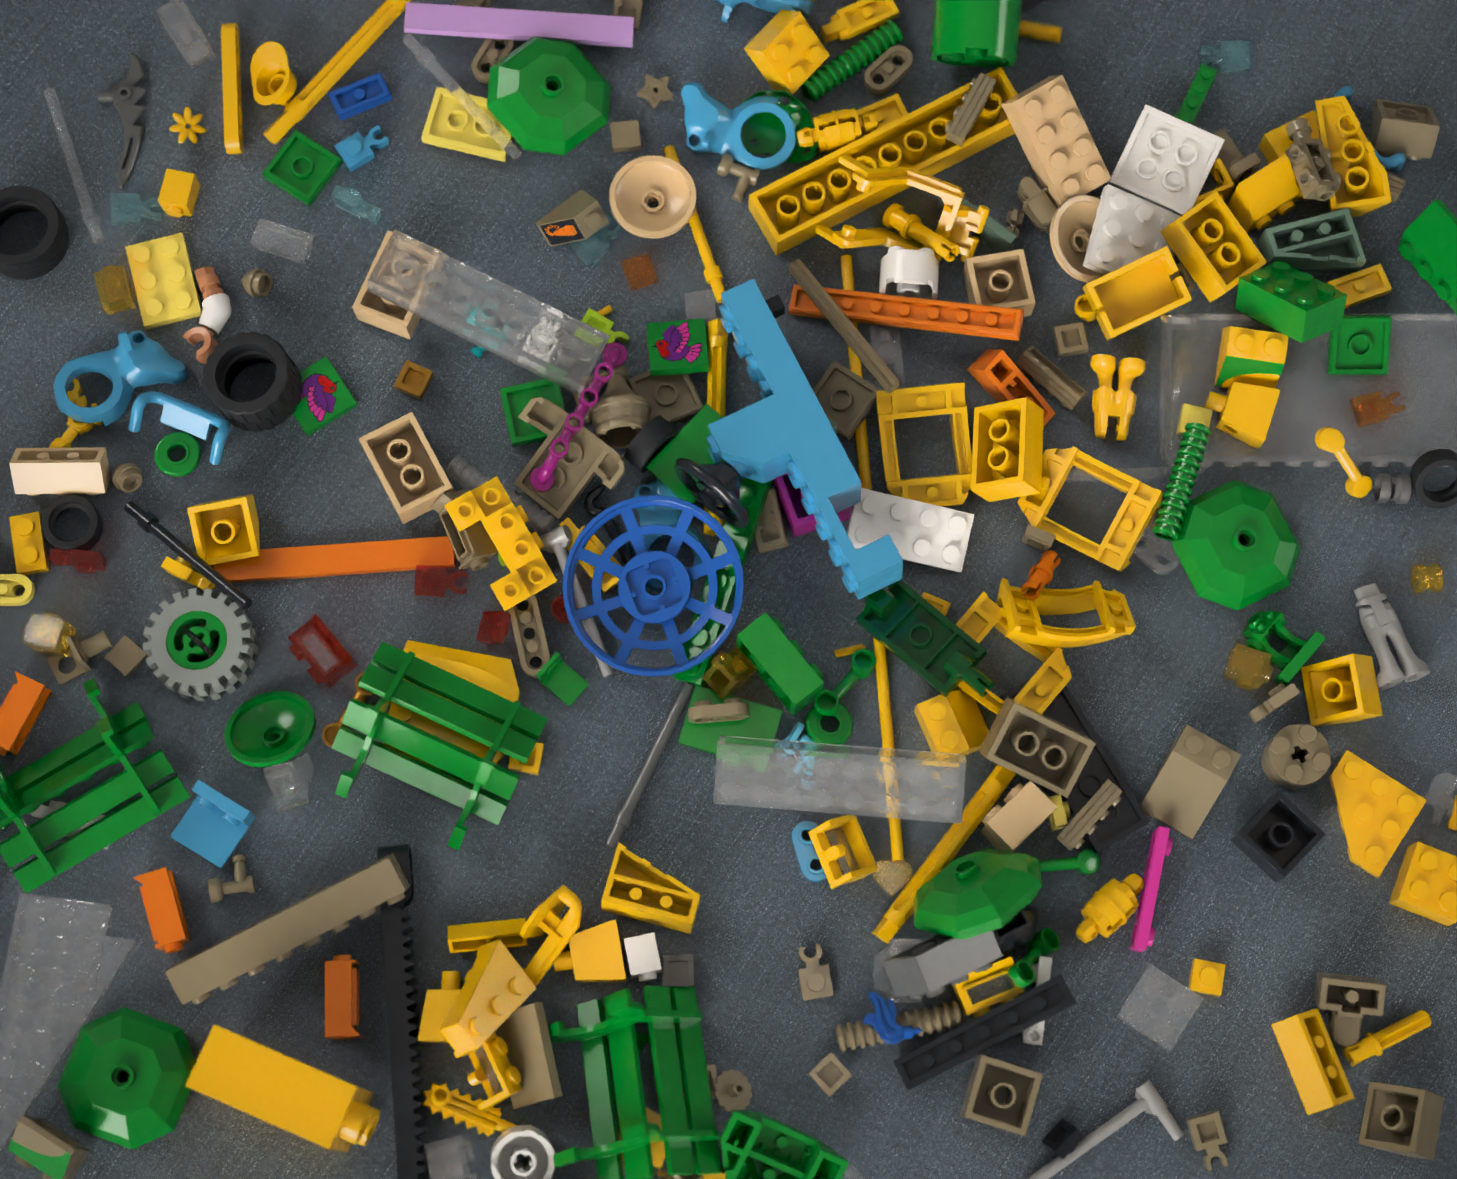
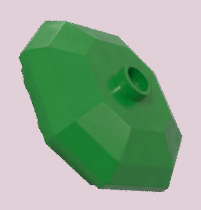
M533 36L490 67L487 108L523 150L565 156L608 123L610 84L573 42ZM553 85L556 91L549 90L547 86Z
M1234 479L1191 499L1189 504L1185 506L1187 511L1185 514H1182L1184 521L1179 523L1182 527L1180 531H1177L1179 537L1170 543L1198 597L1238 611L1290 586L1301 546L1274 494ZM1239 536H1242L1246 539L1245 546L1239 543Z
M985 848L953 859L917 890L914 899L915 927L934 935L939 934L964 940L1003 927L1020 910L1032 902L1038 895L1037 891L1042 888L1038 859L1025 853Z
M122 1007L82 1026L57 1087L74 1128L134 1150L175 1131L192 1090L185 1085L196 1064V1059L182 1028ZM122 1071H127L129 1074V1079L125 1083H121L119 1080V1075Z

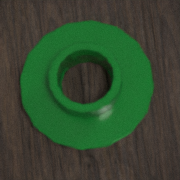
M172 432L165 435L157 443L154 451L155 462L158 468L166 475L173 477L185 476L198 466L201 459V447L192 435L184 432ZM177 448L185 449L186 455L183 460L178 462L171 461L170 455L173 450Z
M840 703L838 704L837 713L832 716L820 714L813 706L808 712L805 722L806 731L810 738L818 745L827 748L838 747L845 743L851 736L854 727L852 715ZM826 717L835 719L838 723L837 730L834 732L823 730L820 724L822 719Z

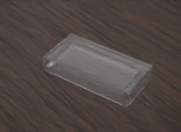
M260 218L250 245L252 248L306 264L316 238L314 234Z

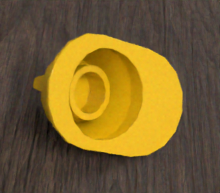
M266 42L258 47L250 63L254 99L258 104L264 106L270 104L287 106L290 103V98L296 91L297 80L289 69L285 48L277 42Z

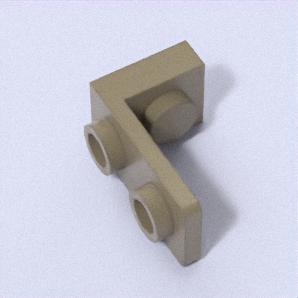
M1224 129L1213 133V135L1225 139L1216 159H1221L1235 186L1256 173L1261 160L1255 152L1245 157Z

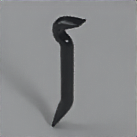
M604 484L590 491L585 497L584 508L593 517H596L605 510L604 507L595 508L593 506V502L606 489ZM613 518L603 525L612 541L621 535ZM627 543L617 550L625 565L634 557Z

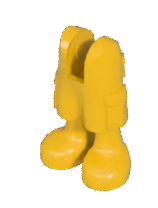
M1107 354L1091 356L1090 366L1099 379V388L1093 390L1092 393L1095 437L1105 439L1108 417L1117 418L1115 440L1125 441L1131 417L1135 412L1137 396L1130 390L1131 385L1136 377L1144 373L1146 362L1142 359L1131 357L1120 360L1118 363L1117 391H1114L1112 379L1116 368V358Z

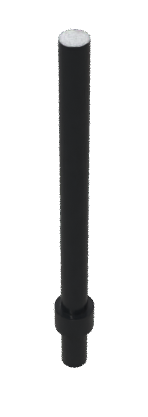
M129 501L125 505L124 510L137 520L139 527L147 533H153L241 608L246 610L252 605V600L159 524V519L149 511L145 512L133 501Z

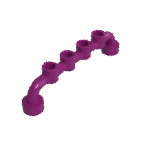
M612 342L605 347L602 353L603 363L596 366L593 380L589 387L581 392L579 404L575 411L567 416L562 433L559 438L551 443L549 455L544 464L531 473L529 483L534 491L544 493L551 489L554 483L552 472L559 460L566 456L569 450V443L574 434L580 432L584 424L583 419L588 410L596 405L598 393L602 386L610 381L613 375V368L622 366L626 360L627 351L622 344ZM605 370L608 373V376L602 377L599 375L598 371ZM590 395L592 396L593 401L587 402L584 400L583 396ZM576 420L579 426L572 427L569 421ZM561 445L564 448V452H556L554 446Z

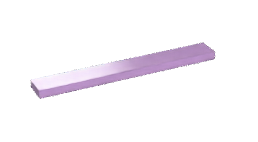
M406 2L405 33L528 41L534 36L583 45L629 48L633 46L634 17Z

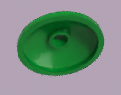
M288 691L263 693L244 702L234 711L225 727V743L230 754L237 761L245 765L254 767L277 765L291 759L306 747L314 734L316 717L310 703L296 693Z

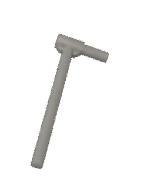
M567 525L560 526L539 536L544 545L540 551L544 550L549 553H555L563 575L568 558L566 547L569 546L572 540V532ZM575 573L573 583L574 602L576 608L579 609L588 606V603ZM593 617L582 620L585 631L594 643L606 652ZM596 657L603 677L615 673L612 666Z
M1147 1080L1135 1089V1102L1084 1137L1078 1143L1076 1149L1064 1159L1056 1157L1027 1179L1051 1178L1143 1111L1147 1114L1156 1115L1174 1141L1181 1138L1185 1133L1166 1108L1168 1105L1150 1080Z

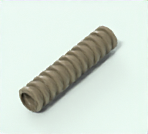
M951 1001V1005H947L946 1002L942 1003L941 1007H937L935 1004L932 1005L931 1009L925 1006L921 1011L915 1008L911 1013L905 1010L901 1015L897 1012L896 1022L901 1026L912 1025V1028L920 1027L922 1032L918 1034L919 1037L923 1036L925 1032L931 1035L935 1030L941 1033L944 1028L947 1031H951L952 1027L956 1026L958 1028L963 1024L960 1007L956 1001ZM856 1020V1024L846 1022V1026L836 1025L837 1042L842 1052H846V1048L856 1050V1046L865 1048V1044L875 1046V1042L885 1043L871 1024L865 1025L864 1022Z

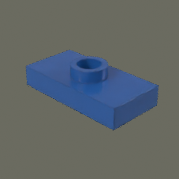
M381 71L328 93L340 121L393 100Z

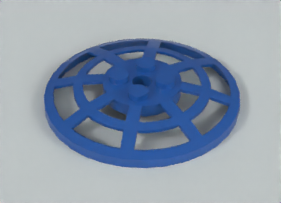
M660 495L638 496L621 501L593 518L580 532L570 549L562 582L563 601L567 617L575 634L585 647L598 659L617 670L647 677L669 676L684 672L701 664L713 655L728 639L737 623L745 589L744 572L739 553L722 525L705 510L690 502ZM662 506L681 510L682 513L676 528L659 524L639 527L633 509ZM621 514L627 532L613 540L601 556L584 549L589 539L601 526ZM693 516L702 520L717 534L728 551L727 553L711 559L701 543L687 533ZM661 534L671 536L665 552L648 551L643 536ZM629 541L632 542L637 556L633 557L625 567L610 561V558L621 546ZM682 543L688 544L695 550L703 563L686 570L684 565L676 558ZM578 560H581L595 567L592 579V599L594 604L576 609L573 583ZM730 564L733 565L736 586L731 614L715 608L718 593L716 571ZM604 572L619 578V595L606 600H602L601 591ZM708 575L709 592L705 604L690 597L691 581ZM653 579H658L663 583L662 592L656 596L648 594L646 589L648 582ZM624 607L634 617L627 634L614 624L607 612ZM685 608L701 615L691 628L681 635L678 634L673 619L680 615ZM599 616L607 630L622 641L615 657L607 654L594 643L581 623L582 620ZM709 619L725 625L720 635L708 648L699 655L689 660L687 659L682 644L698 634ZM646 623H662L668 640L645 641L638 638ZM634 647L651 651L671 648L676 665L646 668L627 664L626 661Z

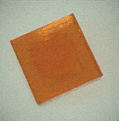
M649 253L621 261L630 291L658 282Z

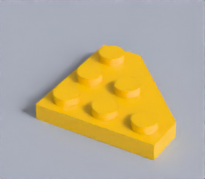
M1346 750L1329 776L1338 805V815L1342 831L1345 833L1350 861L1378 878L1427 800Z

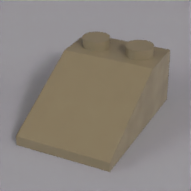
M1186 725L1179 732L1140 804L1145 814L1192 840L1227 783L1241 754Z

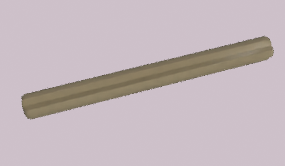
M795 259L787 267L789 273L887 393L897 389L900 384L896 376L800 259Z

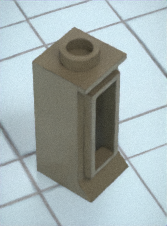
M471 489L444 493L430 507L439 513L458 562L460 561L459 570L472 568V571H477L489 565L488 561L497 553V550L481 521L459 532L444 507L445 504Z

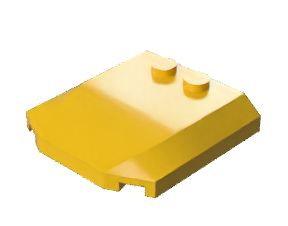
M407 640L404 652L408 653L411 651L415 653V657L512 702H515V700L519 701L520 690L511 659ZM391 701L388 715L483 759L488 750L491 749L489 746ZM382 742V744H384V745H386V746H388V747H390V748H392V749H395V750H397V751H399V752H401V753H403V754H405V755H408V756H410V757H412V758H414V759H416V760H418V761H420V762H423V763H425V764H427V765H429V766H431V767H433V768H436V769H438V770H442V769H440V768H438V767H435V766H433V765H431V764H429V763H427V762H425V761H422V760H420V759H418V758H416V757H414V756H412V755H410V754H407V753H405V752H403V751H401V750H399V749H397V748H394V747H392V746H390V745H388V744ZM497 751L493 762L497 765L506 754Z

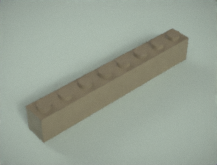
M391 853L172 965L165 973L181 1004L184 1005L192 1001L196 1005L211 996L209 991L219 986L223 991L239 982L237 977L246 972L251 977L266 969V962L275 958L278 963L294 954L292 949L303 944L305 948H308L322 940L321 934L329 930L335 934L350 926L348 920L358 915L363 920L378 911L376 906L386 901L390 906L405 898L403 892L407 891L410 884L396 857Z

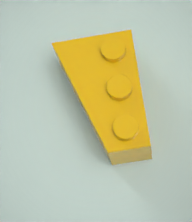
M618 842L602 896L601 910L691 934L699 907L700 894L669 874H664L653 867L649 861L636 856L627 850L626 846Z
M500 939L479 947L476 953L478 957L472 969L467 972L464 978L466 981L459 995L455 996L439 1029L457 1054L478 1049L537 989Z

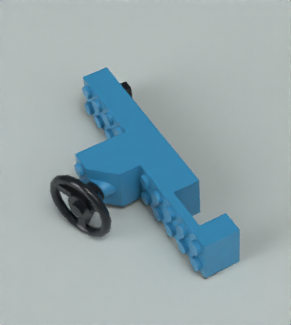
M754 279L721 293L722 305L719 306V309L723 316L720 318L727 334H733L736 341L733 344L740 359L745 357L748 364L746 369L751 381L759 383L761 400L709 424V436L706 437L709 445L707 449L714 464H698L687 458H679L674 466L679 479L700 503L721 520L734 527L745 528L750 518L745 507L740 502V484L742 480L747 478L765 484L788 473L793 487L801 489L804 497L801 500L808 515L814 514L817 522L815 528L822 541L826 539L831 549L828 552L835 567L841 566L844 573L842 580L849 593L854 592L859 600L901 580L903 559L890 535H886L855 550L837 515L838 512L861 502V480L775 318L785 314V306L779 295L765 300ZM725 503L731 508V510L734 513L730 512L724 507Z

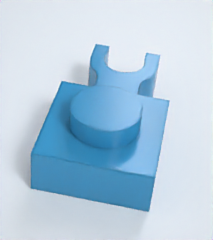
M379 125L372 128L365 137H362L358 131L334 145L350 172L373 160L375 156L372 150L382 149L390 144L386 136L381 140L374 139L375 136L382 133Z

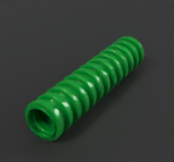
M888 20L885 22V26L881 25L878 27V30L872 31L871 35L865 36L864 40H859L857 45H852L850 50L846 49L843 51V55L839 54L836 56V60H830L829 65H823L822 70L817 69L815 75L812 74L801 85L806 97L813 102L818 101L819 96H825L826 91L831 92L833 87H838L840 82L843 83L847 80V77L854 76V72L858 73L861 71V67H867L868 62H874L875 57L879 58L882 52L884 53L890 47L895 46L896 43L903 42L901 29L895 22Z
M1188 423L1185 425L1187 432H1183L1182 438L1184 440L1180 441L1179 446L1181 449H1178V457L1174 460L1176 466H1173L1171 469L1173 474L1169 476L1168 480L1170 483L1166 485L1168 492L1163 494L1165 500L1161 501L1160 506L1162 509L1158 510L1157 515L1159 518H1156L1154 522L1157 526L1152 529V533L1158 538L1173 541L1179 537L1177 531H1180L1182 527L1179 523L1184 521L1182 514H1185L1187 511L1185 506L1189 504L1190 500L1188 497H1191V488L1195 486L1193 480L1197 479L1198 474L1196 471L1200 470L1201 466L1199 463L1203 461L1201 454L1205 453V446L1209 442L1207 437L1211 435V430L1200 423Z

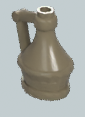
M624 363L618 368H613V375L607 383L604 395L593 408L588 410L583 419L586 424H593L594 434L613 449H626L638 432L648 423L652 410L649 401L639 396L629 387L627 383L628 369ZM606 371L600 372L599 375L607 377L608 373ZM593 376L580 382H571L570 389L577 405L579 404L581 392L589 387ZM584 395V400L589 402L586 395Z

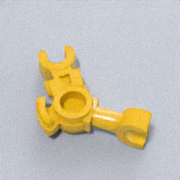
M74 378V389L67 391V397L77 406L88 408L86 396H80L82 386L78 379ZM91 403V407L97 406L96 403ZM68 416V422L66 423L68 428L61 437L56 438L50 444L49 448H71V443L78 434L82 436L83 433L90 431L94 424L102 425L103 421L84 423L75 421Z

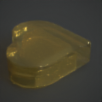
M879 860L876 862L878 870L872 873L874 881L892 898L909 882L913 872L912 867L906 861L899 860L891 863L888 860Z

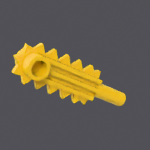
M433 1083L431 1090L423 1091L426 1098L423 1106L430 1108L432 1115L442 1112L444 1120L453 1117L455 1125L463 1121L466 1124L467 1130L477 1127L479 1135L485 1133L489 1137L495 1130L503 1133L511 1127L518 1126L500 1118L502 1114L500 1113L501 1108H494L492 1106L480 1110L478 1104L482 1103L481 1098L472 1101L470 1093L460 1096L458 1088L449 1091L446 1083L439 1086Z

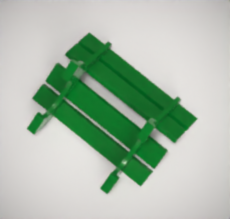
M381 642L358 686L383 697V699L381 698L374 707L351 698L342 723L367 736L343 725L339 728L331 748L356 759V762L350 773L343 771L335 794L346 799L364 764L393 776L463 809L447 846L458 851L468 829L464 825L470 813L499 825L509 803L481 790V788L506 800H510L520 778V775L493 762L497 751L526 764L548 718L520 706L521 702L517 700L515 702L507 700L415 657V653L411 651L406 653L385 642ZM392 701L489 746L491 749L488 750L483 759L388 715L385 711ZM375 739H377V740H379V741H381V742H384V743H386V744H388V745H390V746H392V747H394V748H397V749H399V750H401V751H403V752H405V753H407V754H410V755H412V756H414V757H416V758H418V759H420V760H422V761H425V762H427V763H429V764H431V765H433V766H435V767H438V768H440V769H442V770H444V771H446V772H448V773H450V774H453V775H455V776H457V777H459V778H461V779H463V780H466V781H468V782L474 784V786H472V785H470V784H468V783H466V782H464V781H461V780H459V779H457V778H455V777H453V776H451V775H448V774H446V773H444V772H442V771H440V770H438V769H436V768H433V767H431V766H429V765H427V764H425V763H423V762H420V761H418V760H416V759H414V758H412V757H410V756H408V755H405V754H403V753H401V752H399V751H397V750H395V749H392V748H390V747H388V746H386V745H384V744H382V743H380V742H377V741H375Z
M94 678L83 683L88 698L101 718L96 723V726L10 776H7L0 763V830L7 828L13 821L20 830L0 843V854L9 868L33 854L37 856L13 870L14 876L26 894L190 798V794L177 774L153 789H148L149 786L175 771L161 749L136 764H132L126 754L133 750L144 748L150 740L155 738L150 724L138 701L111 717L98 696L101 692ZM121 761L125 767L124 771L30 826L27 825L22 817L25 813L29 814L36 811L42 803L49 799L63 795L68 788L78 782L89 780L97 771L107 765L111 766ZM141 792L142 795L49 850H43L55 841Z
M645 986L643 991L646 1010H644V1006L641 1003L632 1001L630 989L625 988L603 997L606 1021H604L602 1000L595 999L576 1004L579 1028H564L563 1022L560 1021L548 1025L551 1043L581 1041L594 1147L588 1148L573 1147L553 1154L555 1168H560L577 1161L595 1159L598 1179H624L621 1153H623L626 1179L654 1178L650 1143L664 1142L668 1175L694 1174V1167L696 1175H717L722 1173L717 1139L720 1136L719 1131L715 1130L700 1021L703 1018L702 1012L698 1011L695 987H672L669 992V986ZM637 1022H648L662 1130H660L659 1125L647 1122L634 1025ZM606 1034H608V1041H609V1048H610V1056H611V1064H612V1072H613V1080H614V1088H615V1096H616L618 1120H619L620 1135H621V1140H620V1141H619V1133H618V1125H617V1117H616V1110H615V1102H614V1094H613V1086H612V1078H611V1070H610V1062H609V1054H608V1046H607Z

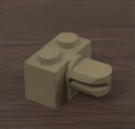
M1316 971L1313 1003L1319 1009L1331 1010L1329 1033L1334 1041L1343 1046H1351L1357 1043L1360 1038L1363 1014L1383 1016L1386 984L1379 978Z

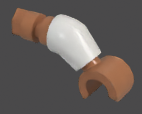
M202 267L194 270L200 291L203 293V310L198 323L200 327L191 328L183 335V338L194 346L200 341H205L204 345L196 351V359L205 365L208 356L219 344L213 335L220 333L231 316L229 297L220 288L221 283L213 267Z

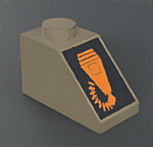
M581 189L536 222V225L547 244L552 247L588 239L608 224L609 221L598 201Z

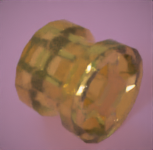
M1431 563L1429 566H1423L1422 564L1412 565L1410 578L1412 590L1415 594L1423 593L1425 590H1431L1433 593L1441 592L1443 588V571L1439 563Z

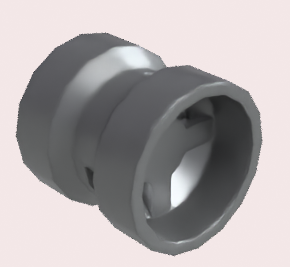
M1378 473L1374 483L1375 502L1387 503L1390 500L1395 501L1397 504H1408L1411 496L1410 476L1399 474L1397 477H1391L1389 474Z

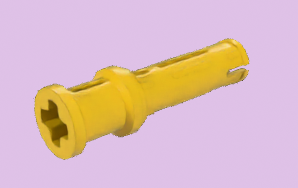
M894 203L886 209L882 222L887 228L896 229L899 231L900 236L905 239L918 241L948 262H952L955 259L949 254L950 252L958 256L959 246L923 225L919 216L908 214L898 203Z

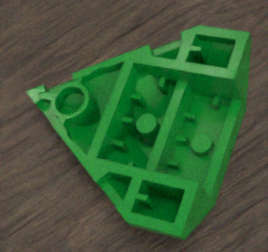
M734 1109L720 1136L725 1179H841L849 1164L846 1158L816 1137L760 1112Z

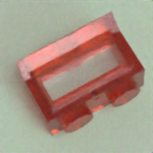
M316 613L307 623L288 637L292 643L288 647L299 662L303 659L308 662L311 667L307 672L317 684L323 681L330 688L357 667L353 658Z

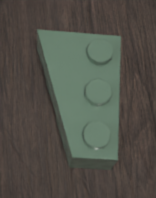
M1349 208L1267 228L1257 240L1262 256L1267 261L1266 266L1282 261L1288 263L1294 269L1357 272L1367 262Z

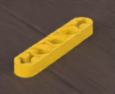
M222 23L224 142L228 155L242 154L243 122L239 29L237 23Z

